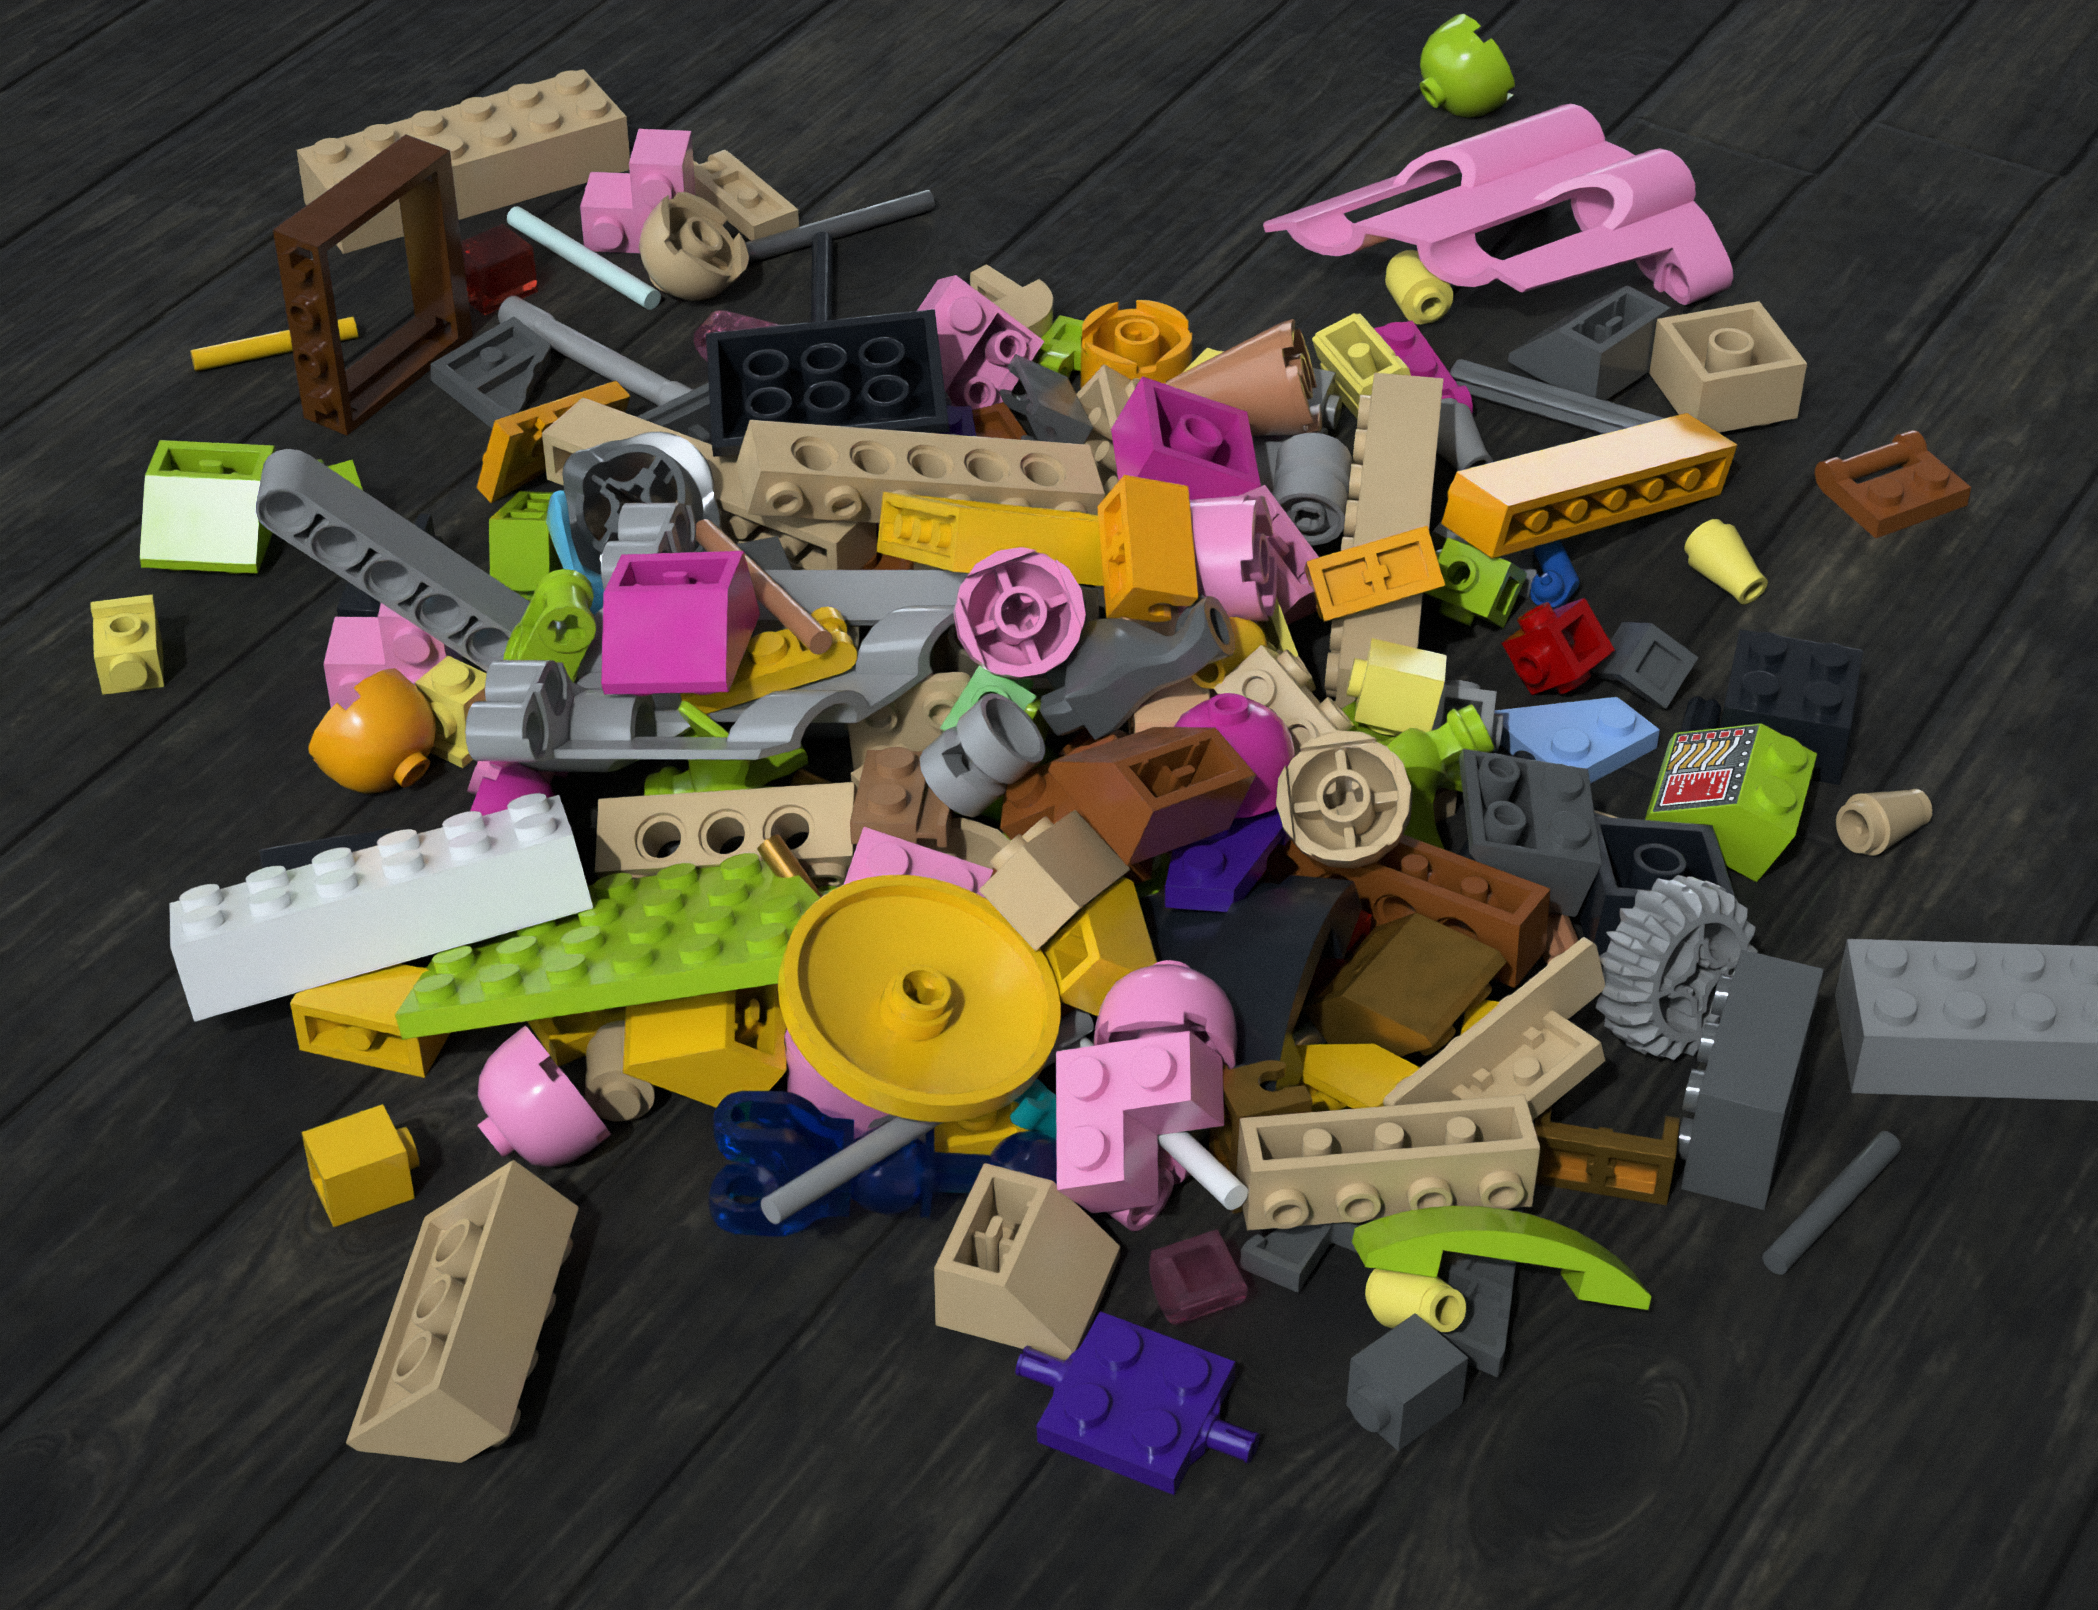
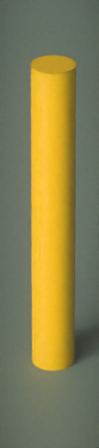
M354 317L338 319L341 341L358 338ZM289 330L190 350L195 372L293 352Z

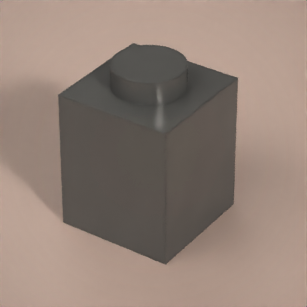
M1414 1313L1351 1358L1346 1406L1350 1408L1354 1418L1363 1428L1370 1432H1377L1399 1451L1462 1405L1468 1357Z

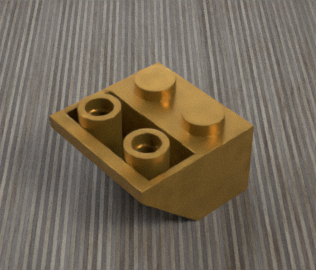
M1416 912L1376 926L1303 1006L1302 1010L1328 1044L1374 1043L1401 1058L1420 1051L1422 1055H1429L1443 1047L1454 1036L1456 1030L1452 1024L1462 1013L1473 1009L1487 998L1492 991L1489 981L1507 961L1498 950Z

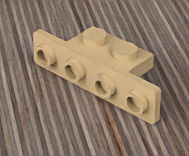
M1583 937L1563 954L1554 957L1543 970L1513 994L1503 998L1486 1016L1462 1035L1452 1039L1445 1049L1411 1076L1401 1080L1394 1090L1385 1096L1383 1105L1394 1106L1525 1095L1533 1121L1605 1062L1601 1042L1568 1021L1570 1017L1604 990L1605 981L1597 945Z

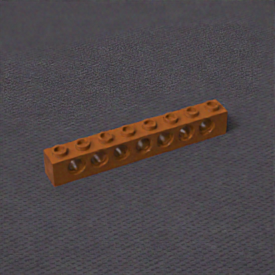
M1085 727L1058 753V758L1069 754L1080 746H1088L1113 734L1120 739L1129 736V733L1117 729L1095 740ZM1404 834L1398 845L1379 861L1355 869L1328 867L1304 855L1293 841L1289 839L1285 846L1277 844L1267 857V869L1257 881L1281 884L1289 875L1354 881L1362 904L1361 910L1372 915L1370 932L1376 926L1417 912L1498 950L1507 962L1492 980L1516 988L1546 951L1550 888Z

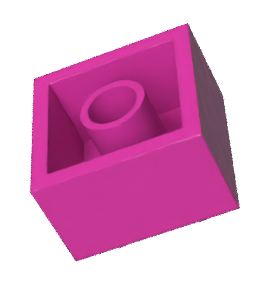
M1143 376L1141 377L1111 428L1118 481L1123 475L1185 485L1188 486L1189 500L1239 496L1261 486L1248 413L1246 411Z

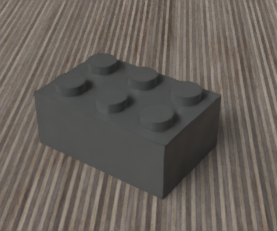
M1741 949L1734 975L1720 974L1711 1014L1721 1016L1720 1023L1708 1020L1705 1023L1697 1061L1706 1063V1070L1692 1068L1683 1101L1682 1110L1693 1112L1695 1116L1694 1119L1683 1117L1677 1138L1675 1158L1686 1161L1681 1189L1765 1210L1805 1061L1824 969Z

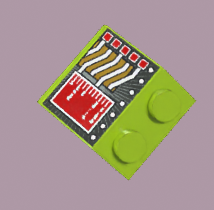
M1763 724L1675 733L1669 741L1645 820L1713 825L1725 866L1757 882L1796 835L1817 753L1802 746L1795 739L1784 736Z

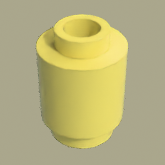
M1416 250L1402 251L1390 260L1386 269V287L1405 317L1409 321L1420 325L1433 323L1442 318L1448 312L1453 302V290L1450 284L1429 272L1420 261L1418 251Z

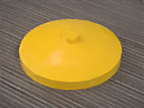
M881 875L852 881L832 890L812 904L801 916L790 936L779 969L778 996L783 1020L794 1043L809 1064L829 1083L849 1097L873 1109L905 1119L927 1122L962 1121L977 1118L1007 1106L1019 1098L1037 1079L1054 1047L1061 1019L1059 990L1054 973L1042 950L1039 948L1035 951L986 898L955 884L938 879L914 875Z

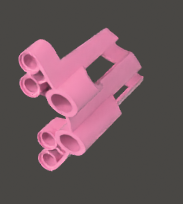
M1575 104L1561 105L1429 151L1410 162L1397 176L1263 223L1265 233L1287 230L1291 237L1300 245L1321 255L1342 256L1390 239L1417 245L1419 259L1426 269L1440 280L1456 286L1476 287L1500 280L1523 293L1636 261L1644 275L1654 282V288L1657 291H1665L1678 303L1687 305L1728 290L1733 281V268L1728 254L1709 217L1694 201L1696 196L1695 181L1690 169L1683 160L1673 152L1661 148L1634 155L1619 146L1605 141L1602 128L1595 117L1582 106ZM1462 173L1461 186L1357 223H1352L1344 215V213L1454 174ZM1571 199L1574 218L1582 232L1505 260L1494 258L1483 251L1476 242L1475 237L1477 232Z

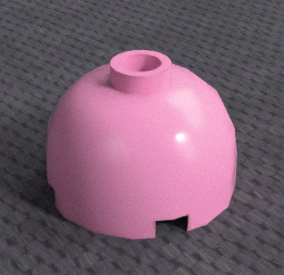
M1019 547L996 551L975 564L959 587L953 612L957 637L971 660L993 675L1020 680L1042 676L1068 658L1079 641L1086 612L1082 589L1068 567L1057 559L1054 561L1046 554L1037 553L1033 549Z
M1172 960L1160 961L1151 966L1139 968L1116 981L1100 1007L1095 1025L1093 1046L1190 1031L1222 1057L1223 1065H1228L1229 1069H1233L1236 1064L1237 1050L1235 1016L1225 991L1212 979L1191 969L1182 962Z
M524 1026L488 1058L479 1076L478 1098L488 1117L479 1123L478 1127L503 1158L515 1150L532 1165L551 1168L572 1163L596 1148L611 1136V1133L565 1073L549 1057V1053Z

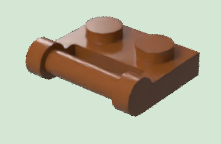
M1909 430L1896 435L1890 444L1844 460L1833 457L1819 462L1815 467V479L1822 492L1875 539L1968 505L1971 487L1927 450L1923 436L1916 430ZM1898 464L1904 467L1860 484L1853 481Z

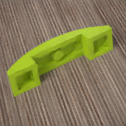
M1442 1206L1405 1211L1356 1227L1352 1238V1243L1365 1267L1437 1278L1442 1253L1445 1250L1562 1268V1277L1579 1300L1648 1310L1652 1297L1634 1272L1599 1243L1556 1222L1507 1209L1482 1206Z

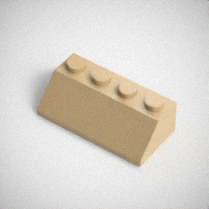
M512 1160L424 1217L346 1444L362 1452L462 1463L490 1446L497 1447L503 1444L511 1436L520 1419L521 1412L517 1406L525 1380L532 1373L538 1361L539 1354L535 1348L543 1322L550 1315L556 1302V1295L553 1293L561 1265L569 1256L573 1246L570 1234L579 1208L577 1205L515 1160Z

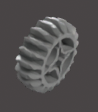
M1677 875L1670 881L1658 878L1651 891L1638 890L1635 896V906L1632 909L1620 908L1621 923L1616 931L1606 932L1611 941L1607 952L1599 955L1600 962L1604 965L1603 977L1605 987L1597 1000L1595 1008L1605 1015L1604 1026L1613 1031L1616 1037L1625 1041L1628 1047L1643 1054L1651 1053L1659 1058L1667 1057L1673 1060L1681 1053L1694 1056L1699 1049L1706 1021L1720 1023L1721 1016L1711 1014L1720 974L1734 975L1741 949L1754 953L1758 952L1749 944L1754 936L1756 927L1746 921L1748 908L1739 904L1735 896L1727 893L1725 888L1709 881L1704 882L1695 877L1686 878Z

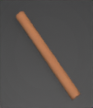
M704 519L696 523V541L707 552L742 551L712 521ZM745 553L756 599L814 654L826 652L832 644V635Z

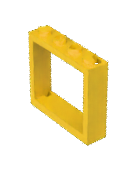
M883 492L876 551L878 553L952 572L970 573L975 564L996 551L1025 547L1036 550L1035 552L1046 554L1054 561L1057 559L1068 567L1078 584L1104 586L1099 521L1096 514Z

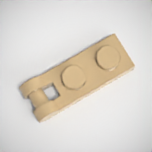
M722 150L711 154L708 157V161L702 164L693 161L696 195L718 208L728 218L727 221L749 240L752 241L799 227L798 209L728 151Z

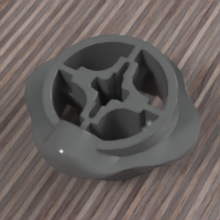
M660 431L646 432L627 439L605 442L574 452L568 457L563 466L562 476L572 540L581 564L598 574H601V560L606 543L609 541H619V514L625 503H676L677 501V503L691 505L695 516V523L708 519L721 530L720 512L716 502L714 479L709 463L694 445L680 436ZM696 541V543H695V552L705 550V549Z

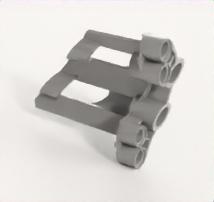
M625 503L619 514V541L607 542L602 554L601 578L604 590L622 554L695 552L696 523L691 505H684L683 503ZM764 570L809 614L818 608L829 606L841 612L847 626L873 627L862 641L857 653L856 665L850 670L788 690L774 691L761 698L708 713L707 715L716 722H735L728 737H680L691 730L692 727L677 710L682 702L679 693H654L648 696H637L634 694L604 695L601 685L603 608H601L594 616L596 622L595 637L583 657L585 673L577 684L571 681L562 662H555L554 660L492 661L486 674V701L474 702L468 711L465 729L468 752L475 761L518 762L537 771L611 772L640 759L757 760L798 749L801 747V740L805 729L810 723H858L899 698L933 672L930 666L931 651L942 632L949 626H955L953 612L958 590L969 573L952 572L949 570ZM757 600L760 616L751 638L763 632H777L787 629Z

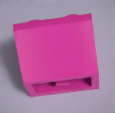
M744 551L622 554L603 596L601 685L604 695L634 694L637 696H648L654 693L709 695L716 692H729L760 616Z

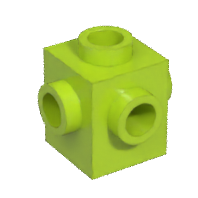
M1447 537L1443 549L1435 552L1445 587L1425 593L1441 603L1437 612L1452 620L1471 626L1475 616L1504 628L1527 573L1512 562L1500 558L1501 556L1490 558L1468 542L1466 545Z

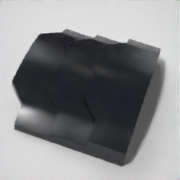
M1289 875L1281 884L1256 882L1243 900L1232 903L1227 912L1165 908V885L1158 893L1139 898L1156 961L1172 960L1182 962L1191 969L1212 979L1225 991L1232 1005L1236 1022L1237 1050L1236 1064L1233 1068L1266 1060L1281 1061L1286 1064L1285 1077L1277 1081H1265L1260 1086L1272 1092L1282 1090L1284 1087L1298 1086L1304 1068L1292 1033L1320 957L1344 959L1362 909L1355 882ZM1089 1013L1094 1027L1092 1032L1085 1036L1094 1044L1095 1025L1098 1016Z

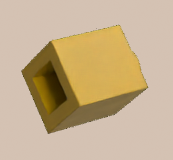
M383 1104L302 1132L311 1181L333 1227L415 1199L410 1174L411 1169L420 1166L415 1143L407 1127L395 1129Z

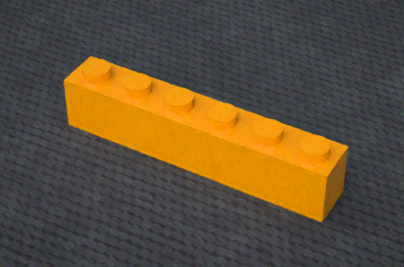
M1688 413L1457 471L1455 479L1448 490V502L1441 524L1490 558H1496L1721 495L1737 444Z

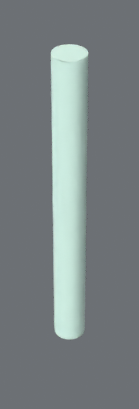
M516 206L508 212L507 223L639 305L652 310L659 304L661 294L650 285L523 208Z

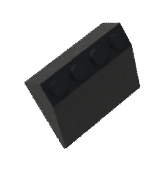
M935 309L706 333L713 457L738 455L750 420L922 433L949 432Z

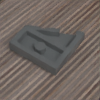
M513 316L431 363V381L489 427L493 428L495 420L523 411L551 362V344Z

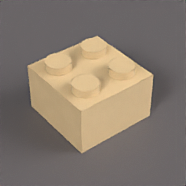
M1760 301L1657 319L1649 374L1679 415L1688 413L1713 430L1721 433L1752 426H1766L1774 422L1798 418L1807 363Z

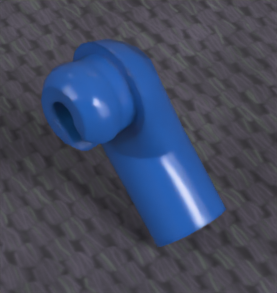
M1561 540L1536 546L1534 549V554L1543 574L1541 577L1538 574L1534 576L1530 592L1531 599L1537 606L1549 602L1553 609L1564 606L1577 591L1580 583L1579 577Z

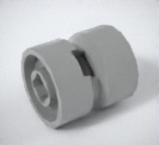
M1321 433L1294 435L1282 443L1277 451L1274 474L1275 488L1272 491V495L1307 542L1313 546L1330 542L1337 538L1344 529L1352 456L1348 448L1338 439Z
M990 693L983 696L959 718L957 727L954 726L946 729L923 750L920 756V767L927 784L944 804L961 815L975 817L1005 793L1008 784L1019 781L1043 760L1045 754L1044 740L1028 714L1015 702L1003 695Z

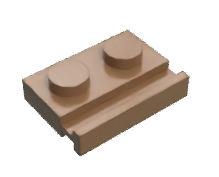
M903 747L867 750L850 819L851 844H858L863 827H867L918 844L919 838L937 839V847L947 848L954 810L944 804L927 784L920 767V756L923 751H911Z

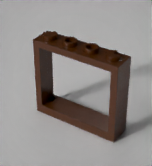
M405 134L273 229L301 405L305 419L348 436L431 370V363L456 350L473 337L450 150ZM399 199L415 317L345 371L327 251Z

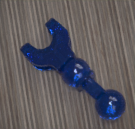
M734 1092L727 1095L717 1106L713 1117V1133L719 1151L726 1159L738 1163L728 1164L717 1173L709 1192V1211L714 1222L727 1232L771 1237H784L805 1229L813 1221L826 1216L849 1217L851 1198L866 1210L882 1215L906 1211L920 1201V1218H930L932 1193H970L984 1163L1052 1180L1057 1184V1140L1042 1132L1021 1131L1001 1140L993 1148L990 1155L935 1152L934 1129L924 1134L923 1141L917 1138L779 1224H774L766 1218L762 1211L761 1200L881 1126L869 1128L854 1138V1119L832 1118L821 1113L812 1102L793 1092ZM753 1122L764 1129H742L736 1124ZM742 1195L760 1198L749 1204L737 1203L731 1200L736 1196Z

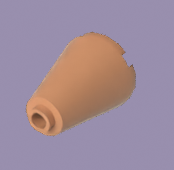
M1294 319L1283 321L1175 376L1165 383L1246 411L1252 436L1299 435L1319 433L1322 429L1320 404L1309 407L1308 399L1313 398L1312 388L1317 387L1304 337L1300 329L1295 330L1296 321Z

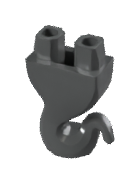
M1199 594L1198 599L1193 605L1188 606L1178 618L1175 634L1172 636H1164L1146 626L1119 618L1097 619L1084 622L1079 641L1068 658L1046 673L1047 679L1055 691L1041 696L1040 712L1043 718L1058 737L1086 727L1095 740L1114 732L1135 713L1143 702L1156 692L1190 678L1208 664L1233 655L1235 637L1227 612L1217 598L1212 596L1204 597L1202 594Z

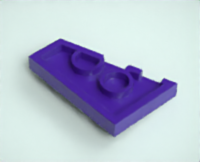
M1277 807L1272 811L1249 818H1234L1228 830L1172 850L1165 885V908L1227 912L1232 903L1243 900L1266 871L1267 857L1277 844L1285 846L1290 839L1283 828Z

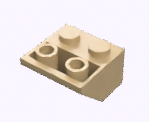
M984 1163L934 1267L936 1326L1021 1349L1028 1345L1043 1353L1066 1360L1073 1352L1080 1348L1087 1335L1120 1258V1246L1073 1200L1059 1192L1054 1181Z

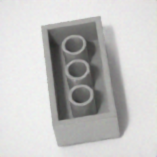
M1847 939L1835 999L1851 1093L2098 1101V946Z

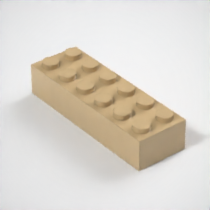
M584 69L564 71L557 74L554 78L533 84L514 85L508 91L487 97L468 98L462 101L461 104L437 111H422L416 113L412 118L391 124L372 125L362 132L341 138L322 139L313 146L297 150L304 201L308 205L405 134L448 149L451 154L459 220L587 183L590 172L621 173L628 171L630 161L627 117ZM399 199L336 244L341 252L345 254L403 237L404 232Z

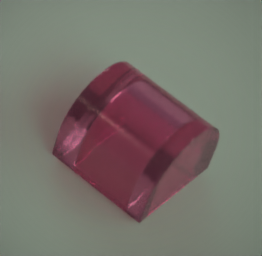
M1218 1229L1151 1251L1149 1271L1152 1287L1162 1312L1171 1324L1178 1325L1244 1302L1248 1288Z

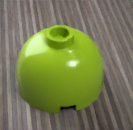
M1465 14L1454 16L1429 37L1421 53L1420 69L1424 81L1420 83V89L1425 99L1434 108L1442 106L1452 115L1471 118L1484 116L1511 100L1514 94L1507 92L1515 87L1510 67L1498 45L1492 38L1483 43L1474 33L1481 25Z

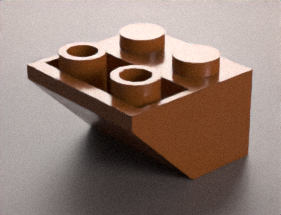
M1152 727L1052 761L1048 769L1050 774L1126 866L1228 830L1256 776L1216 727Z

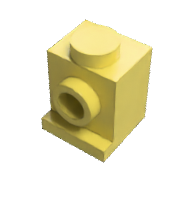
M153 594L91 602L94 660L102 695L164 687L162 637Z
M447 656L418 679L415 685L431 704L436 720L435 740L430 753L464 768L473 760L466 744V719L468 711L474 702L486 701L485 681L487 673Z

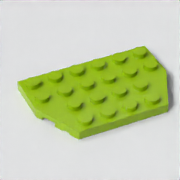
M744 853L729 857L721 862L720 866L696 869L694 864L680 863L666 867L653 876L634 879L629 873H616L597 880L593 885L587 886L593 909L437 953L426 967L429 970L422 973L395 1014L402 1040L778 984L781 961L793 929L801 916L820 897L799 875L787 878L775 876L765 860L760 861L759 856L755 853Z

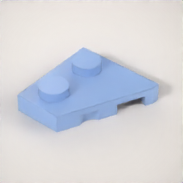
M1618 697L1494 711V714L1503 715L1500 745L1509 753L1514 755L1515 752L1523 750L1531 753L1536 761L1588 769L1590 784L1657 748L1660 729Z

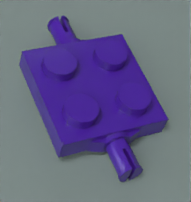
M1101 1311L1080 1348L1073 1352L1065 1361L1033 1349L1028 1345L1024 1347L1023 1354H1020L1015 1372L1017 1376H1023L1054 1388L1053 1397L1036 1426L1037 1442L1174 1496L1190 1465L1205 1454L1209 1448L1243 1460L1247 1464L1252 1461L1253 1455L1257 1451L1260 1433L1251 1432L1220 1420V1407L1235 1380V1361Z

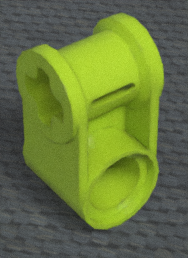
M561 569L550 572L540 580L520 623L515 626L509 637L503 660H554L555 662H562L571 681H575L580 663L596 632L594 614L590 611L594 598L593 588L585 575L576 570Z

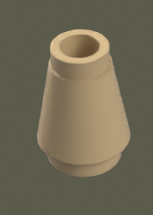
M1919 789L1855 794L1838 811L1836 818L1837 832L1843 844L1852 852L1871 856L1878 855L1921 826L1926 825L1932 817V805L1928 796Z

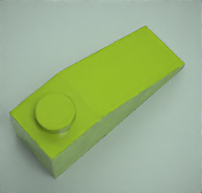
M519 491L489 519L490 576L528 601H531L538 583L545 575L562 569L561 561L546 524L549 500L554 492Z

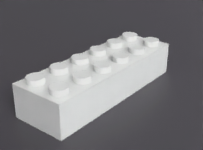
M541 793L521 796L512 800L507 805L508 809L482 816L477 811L460 813L446 819L442 824L443 827L420 834H417L412 829L399 830L381 837L377 841V846L351 852V849L345 847L335 848L316 855L312 859V864L287 871L283 866H270L251 873L246 877V882L223 889H220L216 884H207L184 892L179 897L180 901L170 903V948L194 1022L593 909L575 839L560 796L556 795L547 798L545 794Z

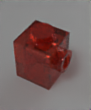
M504 224L461 241L469 304L483 315L500 309L502 303L510 296H518L522 299L538 292L533 247Z

